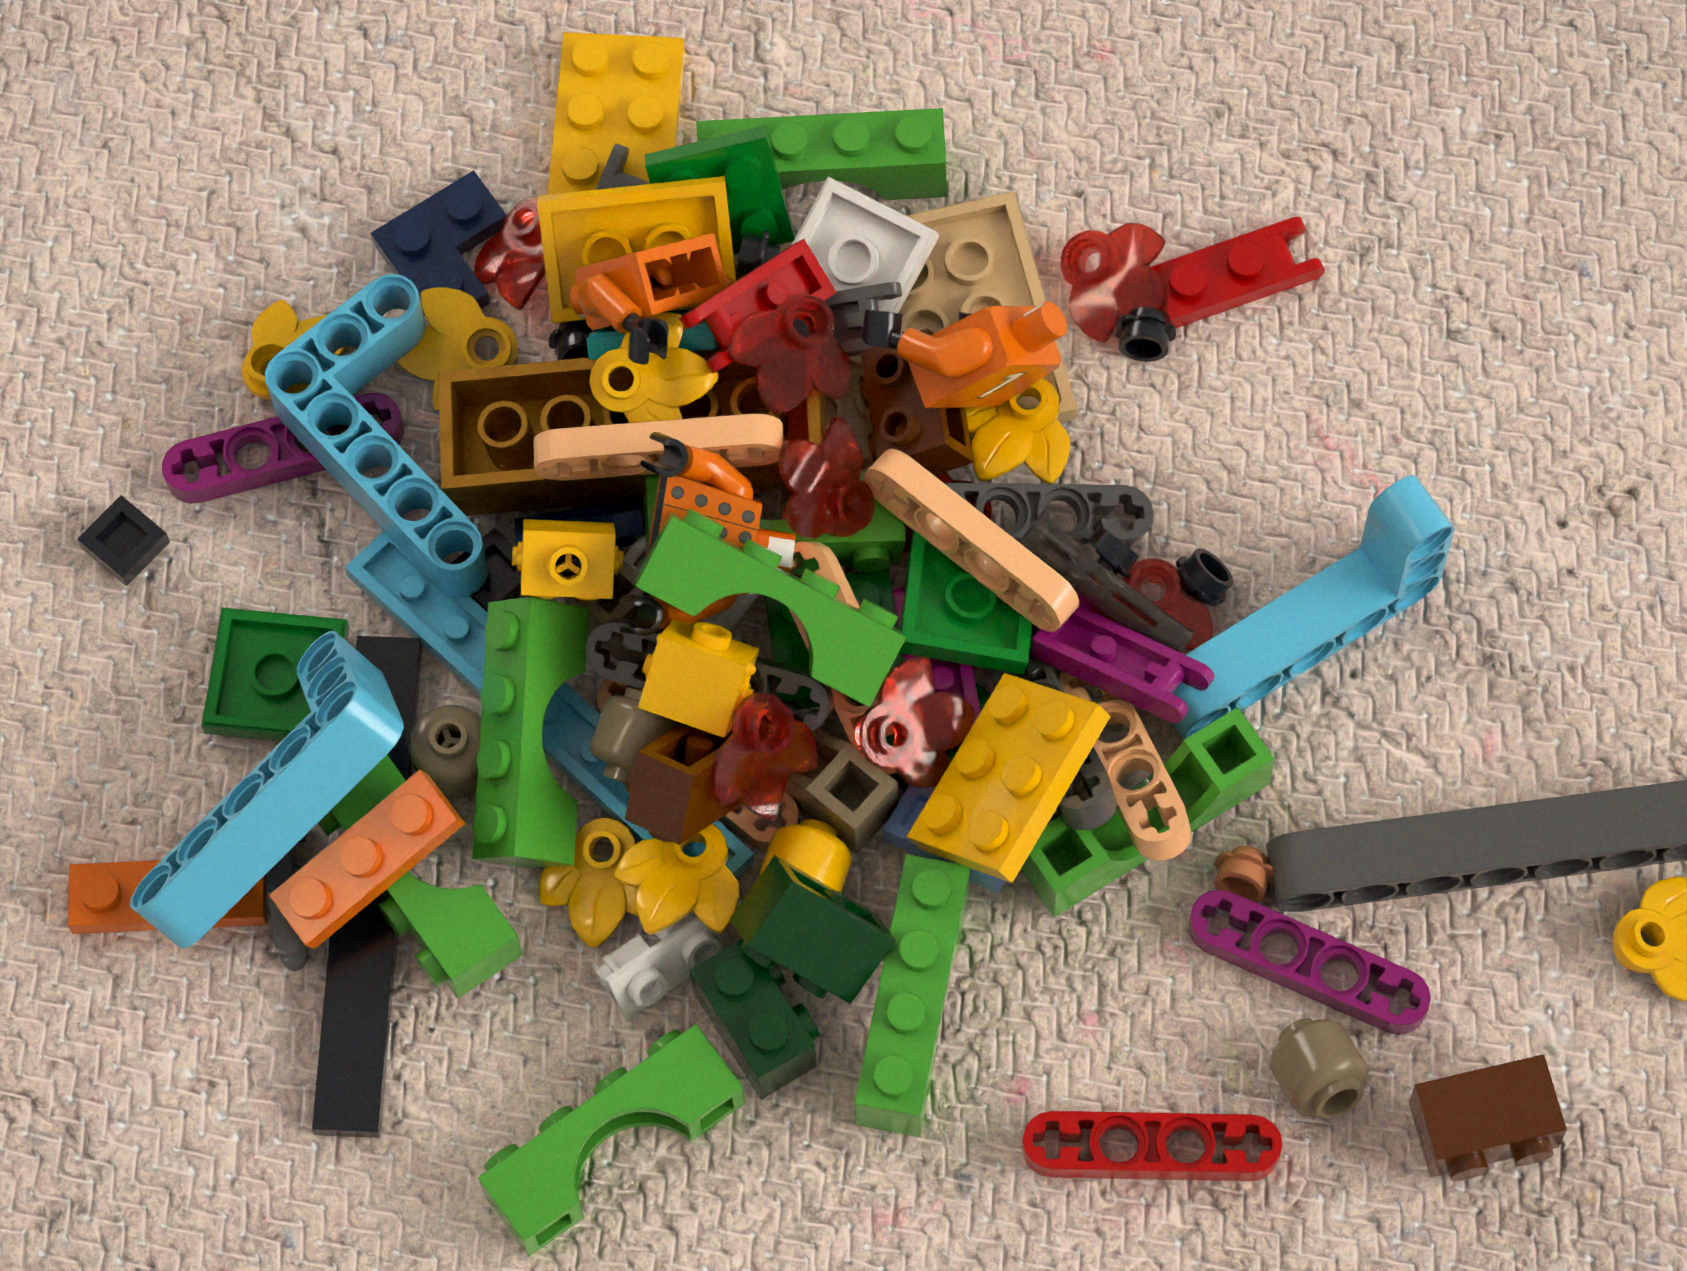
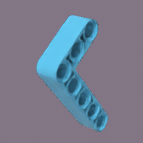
M397 274L383 275L370 282L277 353L267 365L265 371L266 385L274 411L279 420L429 580L446 595L455 597L469 596L483 586L488 576V564L480 532L352 396L416 347L423 339L426 330L419 293L414 283L405 276ZM393 309L406 310L403 315L397 318L382 317L386 312ZM345 346L358 347L355 352L349 355L339 356L334 354L338 349ZM294 384H309L307 389L300 393L291 394L285 392L288 387ZM342 424L349 426L340 435L330 436L324 434L328 428L334 425ZM382 466L389 468L386 474L378 478L363 476L373 467ZM414 509L430 511L421 520L409 521L403 519L408 512ZM463 551L471 554L466 561L459 564H449L443 561L453 552Z
M1410 475L1396 481L1374 499L1368 509L1361 545L1358 549L1186 654V656L1207 665L1213 671L1215 678L1206 690H1197L1181 682L1172 693L1181 698L1188 706V713L1178 724L1172 723L1183 740L1237 707L1240 711H1243L1409 608L1438 585L1442 578L1454 533V526L1415 475Z
M329 631L315 640L305 651L297 666V676L311 712L142 879L131 897L130 907L180 949L187 948L202 938L390 752L402 734L404 728L403 720L383 673L335 631Z

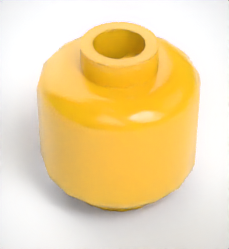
M805 819L800 824L783 826L773 834L759 876L773 856L776 855L842 894L851 867V853L846 844L837 838L838 833L831 825L815 819Z

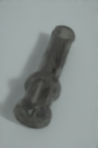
M1046 509L1036 518L1019 543L1059 573L1070 583L1076 593L1116 623L1180 653L1184 650L1195 633L1192 629L1186 628L1149 600L1143 593L1133 588L1098 561L1100 554L1096 552L1097 548L1090 542L1084 545L1080 544L1052 523L1053 515Z

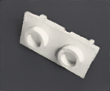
M691 911L685 918L672 926L653 934L659 942L651 948L638 935L611 954L602 957L603 965L594 970V973L608 993L612 992L623 1017L628 1020L645 1007L658 1002L666 993L690 978L689 970L732 945L727 931L725 930L721 934L712 931Z

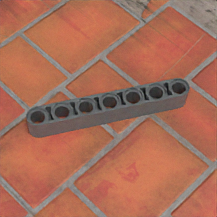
M1687 780L1283 834L1271 839L1266 844L1269 864L1274 868L1272 883L1276 906L1278 910L1284 912H1303L1686 861Z

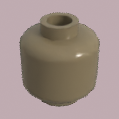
M628 687L624 696H611L604 703L589 748L591 754L596 759L606 763L602 775L626 784L631 767L636 762L637 751L682 724L638 708L642 691Z
M458 705L437 707L431 709L418 719L410 734L408 750L415 772L422 770L427 773L446 798L465 797L474 794L477 790V754L479 751L481 717L478 713Z
M1304 1018L1291 1023L1281 1032L1279 1043L1272 1051L1270 1059V1069L1298 1113L1318 1116L1322 1119L1335 1118L1351 1110L1363 1096V1087L1366 1084L1369 1071L1368 1066L1345 1028L1333 1020L1313 1021L1312 1019Z

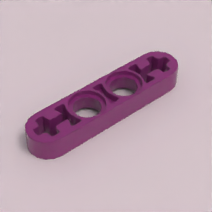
M377 392L354 396L357 402L370 415H379L380 420L383 422L382 428L399 445L404 434V426L401 412L396 402L389 396ZM278 416L184 440L173 445L166 452L162 461V474L171 494L179 501L189 504L202 503L326 470L311 453L303 452L297 447V438L279 420ZM334 425L327 429L331 436L341 434L339 425ZM249 443H260L270 449V456L263 466L256 469H246L236 463L238 451ZM223 452V457L230 473L221 476L219 464L215 454ZM190 461H196L201 469L199 470L200 480L188 483L184 476L185 464Z
M1221 889L1208 891L1201 895L1192 906L1189 920L1190 937L1198 948L1212 956L1388 1033L1397 1035L1410 1033L1419 1028L1426 1018L1431 1000L1429 987L1421 976L1407 968L1230 891ZM1219 909L1226 910L1230 913L1229 924L1245 933L1249 920L1258 923L1252 933L1249 951L1239 948L1243 934L1230 928H1223L1218 936L1212 935L1208 932L1209 921L1202 916L1214 917ZM1275 933L1289 936L1297 946V955L1286 964L1271 963L1265 959L1260 949V943L1265 937ZM1337 959L1347 961L1356 970L1358 981L1348 990H1333L1326 986L1321 979L1320 970L1324 964ZM1372 973L1379 976L1375 990L1386 995L1394 996L1399 988L1409 991L1411 993L1409 1003L1417 1009L1405 1008L1400 1016L1395 1015L1389 1011L1390 1000L1373 991L1369 1004L1360 1001L1359 999L1366 990L1369 974Z

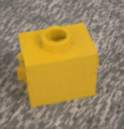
M523 519L522 542H518V546H513L512 566H517V571H521V595H531L540 599L574 597L584 601H593L601 598L613 599L614 575H618V570H623V551H619V546H615L616 534L614 523ZM565 554V561L555 565L557 559ZM572 554L579 558L581 566L572 562ZM566 569L571 570L570 572H564Z
M673 619L665 630L657 635L655 651L653 654H648L645 659L642 672L646 673V682L638 708L725 738L738 720L740 711L743 708H748L754 690L750 689L751 684L749 682L751 675L756 672L755 662L760 648L731 639L732 633L719 625L707 622H697L691 625Z

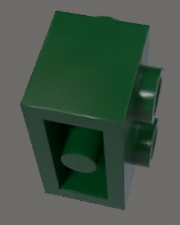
M776 855L773 856L730 917L731 922L744 940L740 946L741 949L755 962L768 969H773L778 963L793 971V979L811 994L824 999L828 992L849 1004L853 1002L896 941L876 913Z
M740 939L689 971L693 994L762 1100L817 1067L816 1048L813 1041L820 1037V1033L806 1008L801 1003L791 1007L779 989L780 986L786 983L779 966L776 964L773 969H768L755 962L741 949L740 946L744 940Z

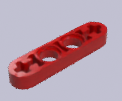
M1049 1111L1040 1113L1030 1120L1025 1127L1022 1139L1024 1160L1030 1169L1039 1175L1051 1178L1255 1181L1267 1177L1274 1171L1279 1163L1283 1145L1281 1134L1275 1124L1265 1117L1253 1114ZM1053 1129L1058 1130L1060 1141L1080 1143V1129H1091L1088 1146L1090 1161H1079L1081 1147H1063L1059 1151V1158L1049 1159L1046 1158L1045 1149L1040 1146H1034L1033 1142L1043 1141L1045 1131ZM1114 1129L1128 1131L1137 1141V1152L1127 1161H1111L1100 1150L1099 1142L1105 1133ZM1181 1130L1194 1132L1203 1142L1204 1153L1194 1162H1177L1167 1152L1166 1141L1170 1135ZM1214 1131L1225 1132L1222 1145H1241L1245 1134L1253 1133L1257 1134L1259 1145L1269 1146L1270 1150L1262 1151L1258 1162L1255 1163L1246 1162L1244 1151L1224 1149L1223 1164L1212 1163L1216 1145Z

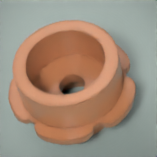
M1238 846L1232 852L1224 851L1220 853L1215 859L1214 865L1218 870L1214 885L1217 890L1230 891L1259 903L1264 899L1270 885H1273L1274 868L1269 864L1267 856L1256 848Z

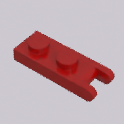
M1292 217L1148 267L1147 280L1161 312L1165 315L1166 323H1171L1175 328H1179L1321 277L1325 273V269L1319 258H1313L1296 264L1286 243L1305 233L1306 227L1302 218Z
M802 239L687 312L679 320L685 330L695 327L703 320L709 327L723 350L714 354L706 362L713 374L837 292L805 239Z

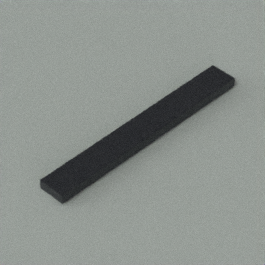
M357 636L356 650L383 673L403 720L404 728L402 734L387 755L404 779L407 780L412 776L413 763L408 749L410 734L416 725L423 645L419 638ZM380 894L329 938L312 1124L314 1135L381 1138L398 935L392 929L378 906L380 902L386 899L383 894Z

